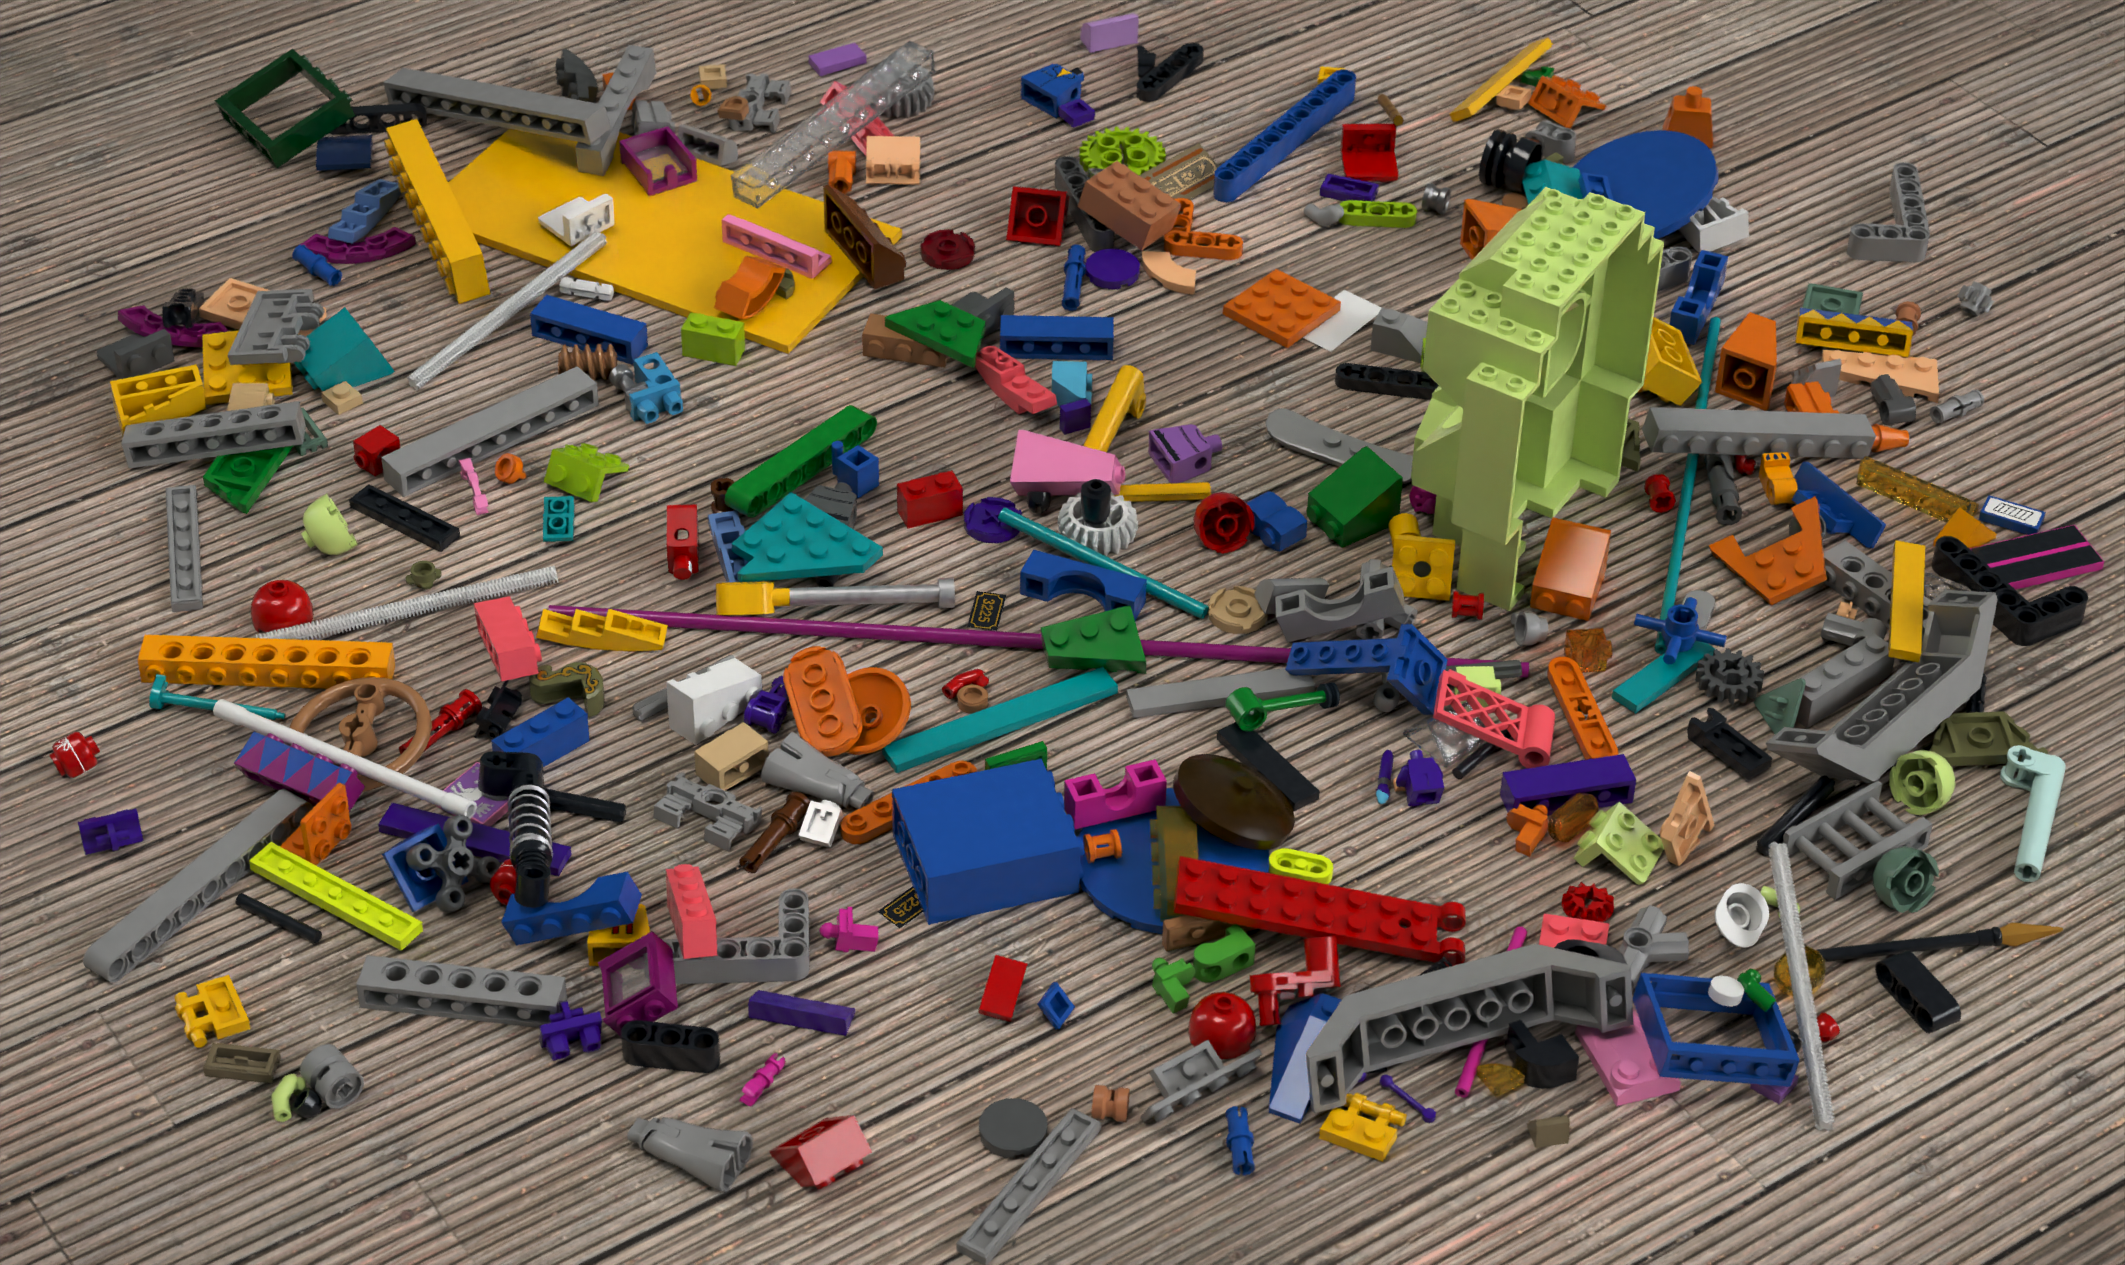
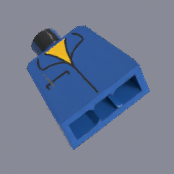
M1058 64L1048 65L1021 77V99L1057 119L1060 117L1058 115V106L1081 98V82L1084 81V74L1079 68L1069 71Z

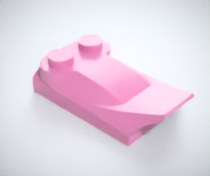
M1634 1009L1633 1025L1601 1033L1597 1028L1577 1025L1575 1034L1616 1106L1680 1090L1681 1081L1679 1078L1659 1076L1637 1011Z

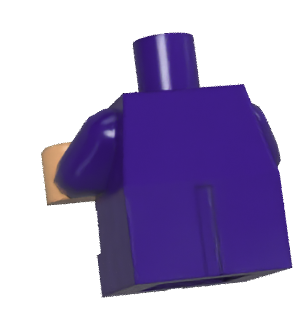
M1421 750L1410 752L1411 759L1407 761V764L1401 768L1397 778L1393 780L1395 792L1406 791L1408 806H1418L1423 803L1425 805L1439 803L1445 788L1443 773L1439 765L1434 761L1433 757L1424 758Z

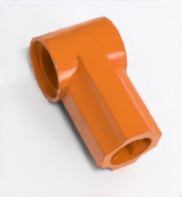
M829 150L828 184L844 194L852 190L853 175H856V151Z

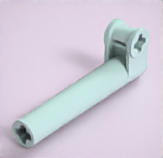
M2017 745L2008 750V762L2001 769L2000 778L2006 785L2031 791L2014 874L2024 882H2034L2038 880L2041 874L2066 765L2058 756L2048 755L2031 750L2025 746ZM2019 755H2022L2021 762L2018 761ZM2015 771L2018 772V775H2017L2016 778L2013 777L2014 774H2015Z

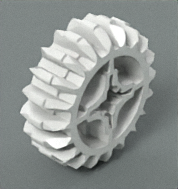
M1111 492L1110 514L1104 523L1098 525L1089 524L1083 519L1080 512L1081 493H1077L1076 498L1069 497L1068 502L1062 504L1058 516V532L1061 535L1105 556L1109 552L1118 554L1120 549H1127L1128 544L1133 543L1136 531L1138 530L1136 509L1132 507L1131 501H1124L1123 495L1115 497Z

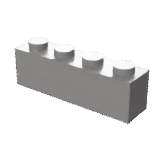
M1872 633L1802 676L1801 679H1805L1806 685L1796 721L1809 728L1889 678L1892 674L1895 658L1888 657L1889 643L1875 633Z

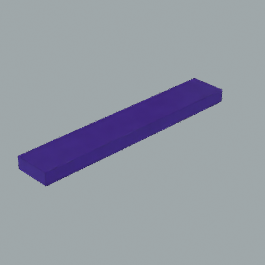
M391 803L378 826L381 833L406 839L438 823L443 831L444 823L451 817ZM472 822L473 831L467 838L466 848L474 856L482 858L492 856L502 863L510 859L509 847L511 844L509 841V831ZM552 842L553 857L549 867L550 875L559 877L572 855L571 847Z

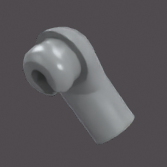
M1310 203L1305 207L1304 215L1320 226H1327L1342 218L1344 209L1339 204L1319 209Z

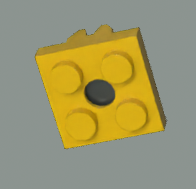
M1395 534L1392 566L1403 590L1404 597L1450 601L1455 540Z

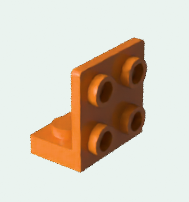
M1553 75L1552 78L1541 76L1528 102L1530 106L1566 128L1572 127L1582 105L1604 110L1606 107L1604 103L1599 101V95L1589 90L1584 92L1580 89L1582 85L1571 79L1566 81L1556 75Z
M338 783L301 820V826L280 847L316 866L326 859L331 850L341 840L346 839L352 830L346 786Z

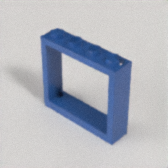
M1653 973L1640 974L1632 1000L1660 1077L1791 1086L1800 1059L1777 1002L1768 1011L1764 1012L1744 993L1740 1004L1731 1007L1723 1006L1713 1001L1708 994L1713 978ZM1760 982L1759 984L1774 997L1770 984ZM1660 1007L1753 1015L1766 1049L1672 1042Z

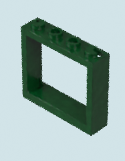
M293 49L215 100L223 119L276 168L355 116L350 105L351 101H353L350 95L345 90L341 92L333 79H326L318 66L314 68L304 54L300 56ZM300 73L331 101L272 140L242 111Z

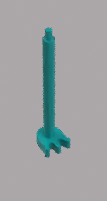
M156 674L150 692L149 706L150 708L161 710L164 703L213 711L218 700L169 693L166 690L168 686L166 676ZM234 703L246 708L247 711L269 720H276V718L285 719L286 717L285 713L277 712L276 709Z

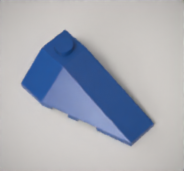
M1321 993L1288 1006L1280 1020L1281 1024L1276 1028L1268 1113L1301 1124L1311 1106L1306 1052L1342 999Z

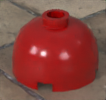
M1228 492L1214 493L1204 498L1197 506L1193 517L1194 530L1200 541L1207 548L1222 554L1234 552L1244 546L1248 541L1246 537L1249 535L1250 530L1253 532L1255 526L1254 514L1250 506L1237 495Z
M289 580L268 582L261 586L252 598L251 619L257 632H259V629L264 632H273L274 630L277 631V629L281 631V628H284L285 631L286 627H296V625L300 627V624L313 621V606L309 595L296 582Z
M1211 993L1203 997L1193 1008L1188 1028L1190 1042L1196 1047L1209 1040L1221 1060L1239 1057L1245 1054L1250 1049V1044L1255 1041L1257 1026L1254 1012L1242 997L1234 993Z

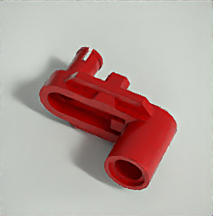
M1337 937L1304 939L1306 971L1249 976L1251 993H1254V996H1258L1259 1026L1281 1024L1278 994L1280 1000L1295 999L1294 991H1298V997H1313V990L1341 987Z

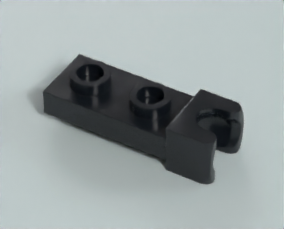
M191 288L180 289L178 292H175L171 300L165 302L162 306L163 327L171 328L173 325H185V328H192L195 324V317L199 312V308L204 304V293L196 292L195 289Z
M1714 708L1707 709L1708 718L1706 722H1702L1695 717L1690 719L1687 728L1688 739L1701 749L1706 747L1747 780L1752 779L1771 767L1772 757L1727 724V718Z

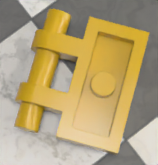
M229 975L197 984L198 995L188 997L187 993L180 992L174 997L176 1002L175 1011L179 1019L185 1023L184 1032L197 1048L206 1045L207 1039L205 1034L207 1032L214 1031L218 1040L251 1029L248 1016ZM205 1010L207 1015L197 1018V1012Z
M1355 1093L1354 1095L1347 1094V1105H1344L1348 1108L1347 1111L1333 1108L1319 1130V1139L1383 1162L1397 1139V1129L1389 1127V1125L1392 1123L1403 1127L1407 1114L1395 1110V1106L1388 1103L1380 1105L1369 1101L1367 1096L1360 1093ZM1364 1113L1377 1119L1373 1121L1362 1117L1361 1114Z

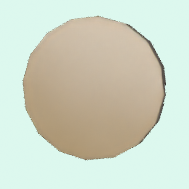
M1234 586L1233 590L1227 591L1226 588L1220 589L1211 596L1208 602L1209 620L1215 627L1233 634H1247L1260 629L1265 625L1268 614L1263 612L1254 596L1256 590L1244 586Z

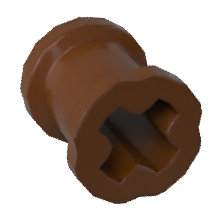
M718 478L711 483L710 489L714 499L711 504L713 514L735 511L728 507L724 500L727 490L734 483L733 480Z

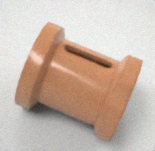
M1909 301L1902 302L1896 309L1897 318L1895 320L1911 321L1913 323L1912 336L1918 330L1917 321L1920 319L1921 309L1917 304Z

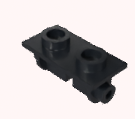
M509 680L505 681L501 688L494 687L487 699V703L491 704L489 709L483 706L474 722L479 725L474 735L475 738L478 737L480 731L486 733L487 737L492 740L505 733L511 718H513L523 701L521 692L506 687Z

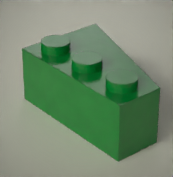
M1130 605L1040 627L1041 641L1049 668L1088 670V668L1098 669L1104 667V669H1107V672L1124 670L1146 674V659Z

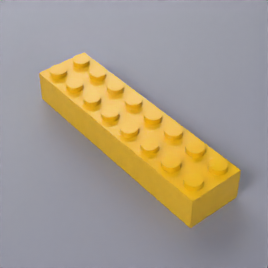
M415 119L386 128L388 139L384 140L388 155H392V160L389 161L390 170L393 176L398 175L396 177L398 187L401 193L406 192L404 194L406 204L409 210L414 209L412 210L413 218L417 226H422L420 231L424 242H430L428 248L433 260L438 259L436 262L441 278L446 276L444 281L449 295L454 294L458 304L490 295L483 253L418 120Z

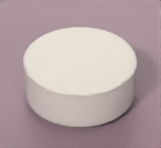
M1716 976L1711 981L1708 994L1716 1003L1731 1007L1740 1004L1744 994V987L1734 978Z

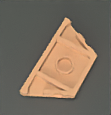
M1691 771L1688 772L1669 817L1664 821L1660 829V837L1667 860L1677 866H1680L1690 852L1700 844V839L1697 837L1701 830L1710 832L1715 825L1701 776Z

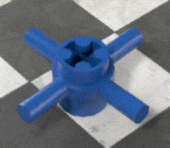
M1688 597L1684 605L1679 604L1670 607L1665 620L1636 614L1635 626L1662 632L1663 642L1667 647L1663 660L1667 664H1674L1678 653L1690 650L1694 646L1695 641L1725 647L1726 635L1699 629L1697 624L1698 613L1695 610L1697 600L1693 597Z

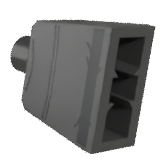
M840 482L834 488L822 485L816 486L804 499L854 529L857 518V495L852 492L848 484Z

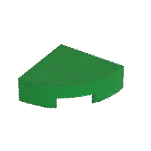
M1544 66L1541 67V70H1526L1521 75L1520 83L1536 87L1541 76L1553 77L1554 68Z

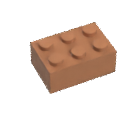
M1116 161L1085 182L1077 207L1140 250H1143L1173 229L1181 204L1152 185L1148 180L1131 171L1126 165Z

